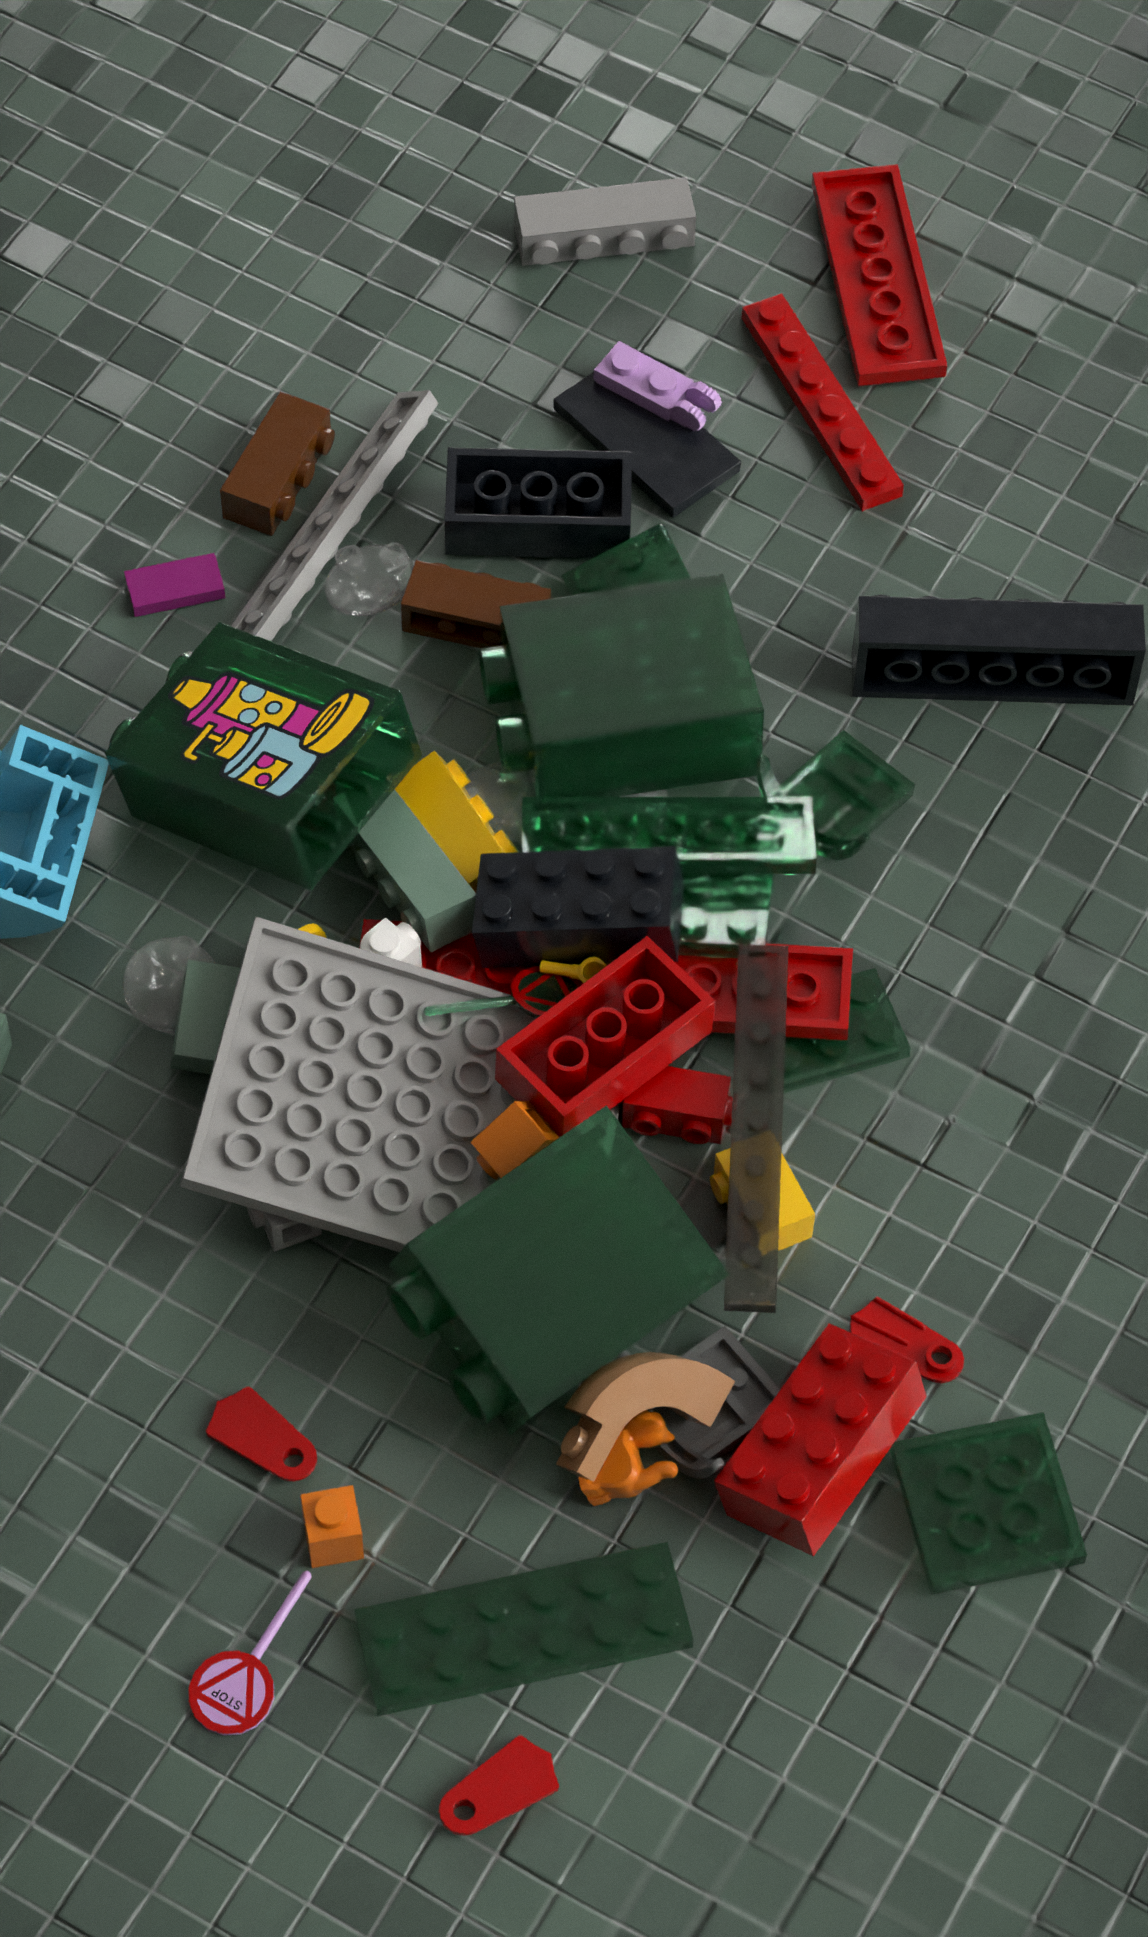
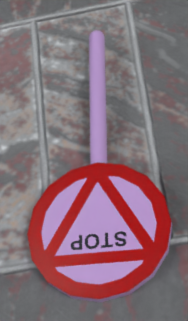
M309 1571L302 1572L251 1654L239 1650L223 1651L207 1658L195 1670L189 1684V1705L196 1720L208 1731L223 1736L241 1735L256 1728L269 1714L274 1701V1681L267 1666L260 1661V1658L310 1581L311 1573Z

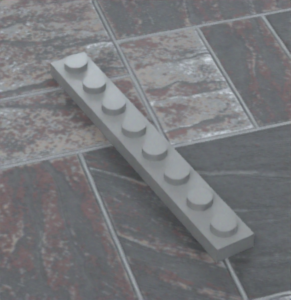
M430 390L398 392L214 649L224 664L256 663L266 654L272 639L279 629L290 620L292 611L303 595L314 586L315 578L327 561L335 556L339 544L349 530L359 522L361 513L372 497L381 491L384 480L394 466L404 458L406 449L415 436L426 427L428 418L439 404Z

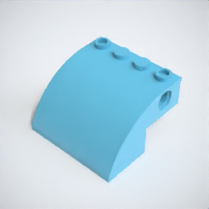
M22 725L18 727L4 749L0 750V939L20 938L47 933L62 927L65 923L110 760Z

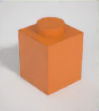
M514 1101L475 1137L471 1144L480 1153L476 1157L477 1162L489 1176L495 1180L500 1177L503 1181H516L527 1173L562 1139L529 1101Z
M353 1485L300 1494L311 1568L364 1559L362 1530Z

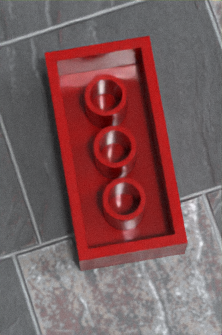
M646 936L496 1048L495 1080L516 1101H529L562 1139L559 1144L564 1146L712 1032L716 1001L657 944Z
M829 1323L714 1480L727 1516L814 1557L927 1396L917 1362Z

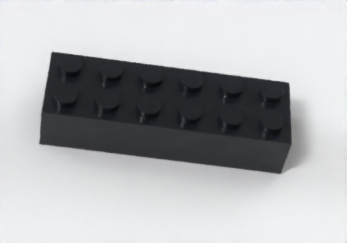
M887 595L859 596L852 646V697L1134 705L1146 653L1143 604H1126L1123 602L1079 603L1073 600L1045 602L1028 599H1017L1014 601L985 600L978 597L946 599L933 596H923L920 598L890 597Z

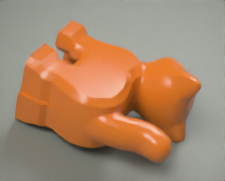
M651 1409L637 1414L622 1429L594 1482L578 1476L581 1491L593 1506L602 1505L613 1498H632L643 1490L658 1484L662 1479L677 1476L678 1467L676 1463L662 1460L644 1469L639 1455L640 1448H652L669 1443L675 1439L674 1434L667 1430L662 1415Z

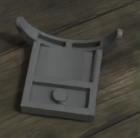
M723 1326L680 1356L709 1365L735 1380L711 1428L688 1421L667 1407L650 1408L662 1415L667 1430L675 1436L673 1441L654 1447L667 1461L676 1463L678 1471L695 1479L708 1478L724 1467V1461L721 1457L743 1442L780 1391L777 1384L726 1326ZM627 1350L621 1351L617 1355L616 1360L631 1354Z

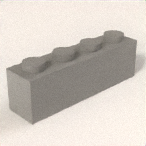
M687 177L514 197V229L522 266L695 246L696 213Z

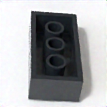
M448 447L445 500V555L629 559L632 452Z
M676 846L481 854L472 935L482 968L540 966L542 960L580 965L589 957H597L605 964H610L646 936L657 944L674 962H678L684 881Z

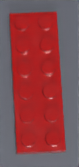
M898 164L812 173L811 185L858 386L946 377L948 365Z

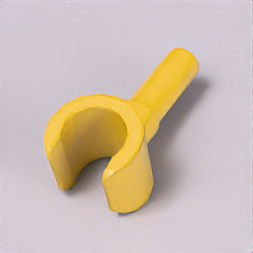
M589 957L580 965L542 960L540 972L571 977V979L581 980L582 983H585L607 965L597 957Z

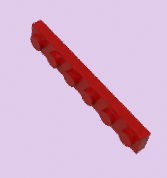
M781 293L742 307L743 322L861 511L902 497L904 484L784 295Z

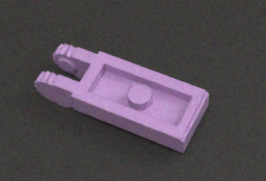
M620 341L617 342L594 369V380L596 383L667 421L671 419L684 427L687 426L693 431L700 430L707 421L705 419L706 416L703 414L704 412L700 410L701 408L704 411L713 413L722 403V398L712 387L709 388L700 381L694 382L690 378Z

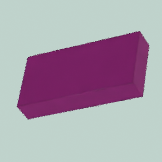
M215 553L124 571L125 582L135 617L226 598Z

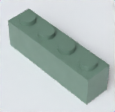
M385 776L334 800L337 821L333 822V829L339 843L343 848H352L355 852L357 864L366 878L374 877L385 904L389 908L396 906L400 912L402 922L409 924L417 932L421 941L430 952L472 933L476 893Z

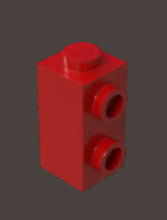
M667 1066L624 1099L622 1127L633 1129L635 1132L647 1136L664 1134L682 1137L685 1141L693 1144H705L708 1142L721 1144L724 1126L734 1127L739 1097L730 1096V1076Z

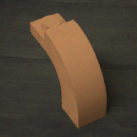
M636 1353L614 1360L590 1375L578 1387L564 1407L581 1417V1419L565 1435L561 1444L562 1454L556 1465L573 1475L594 1482L625 1425L637 1414L654 1407H667L688 1421L711 1428L735 1380L709 1365L667 1353Z

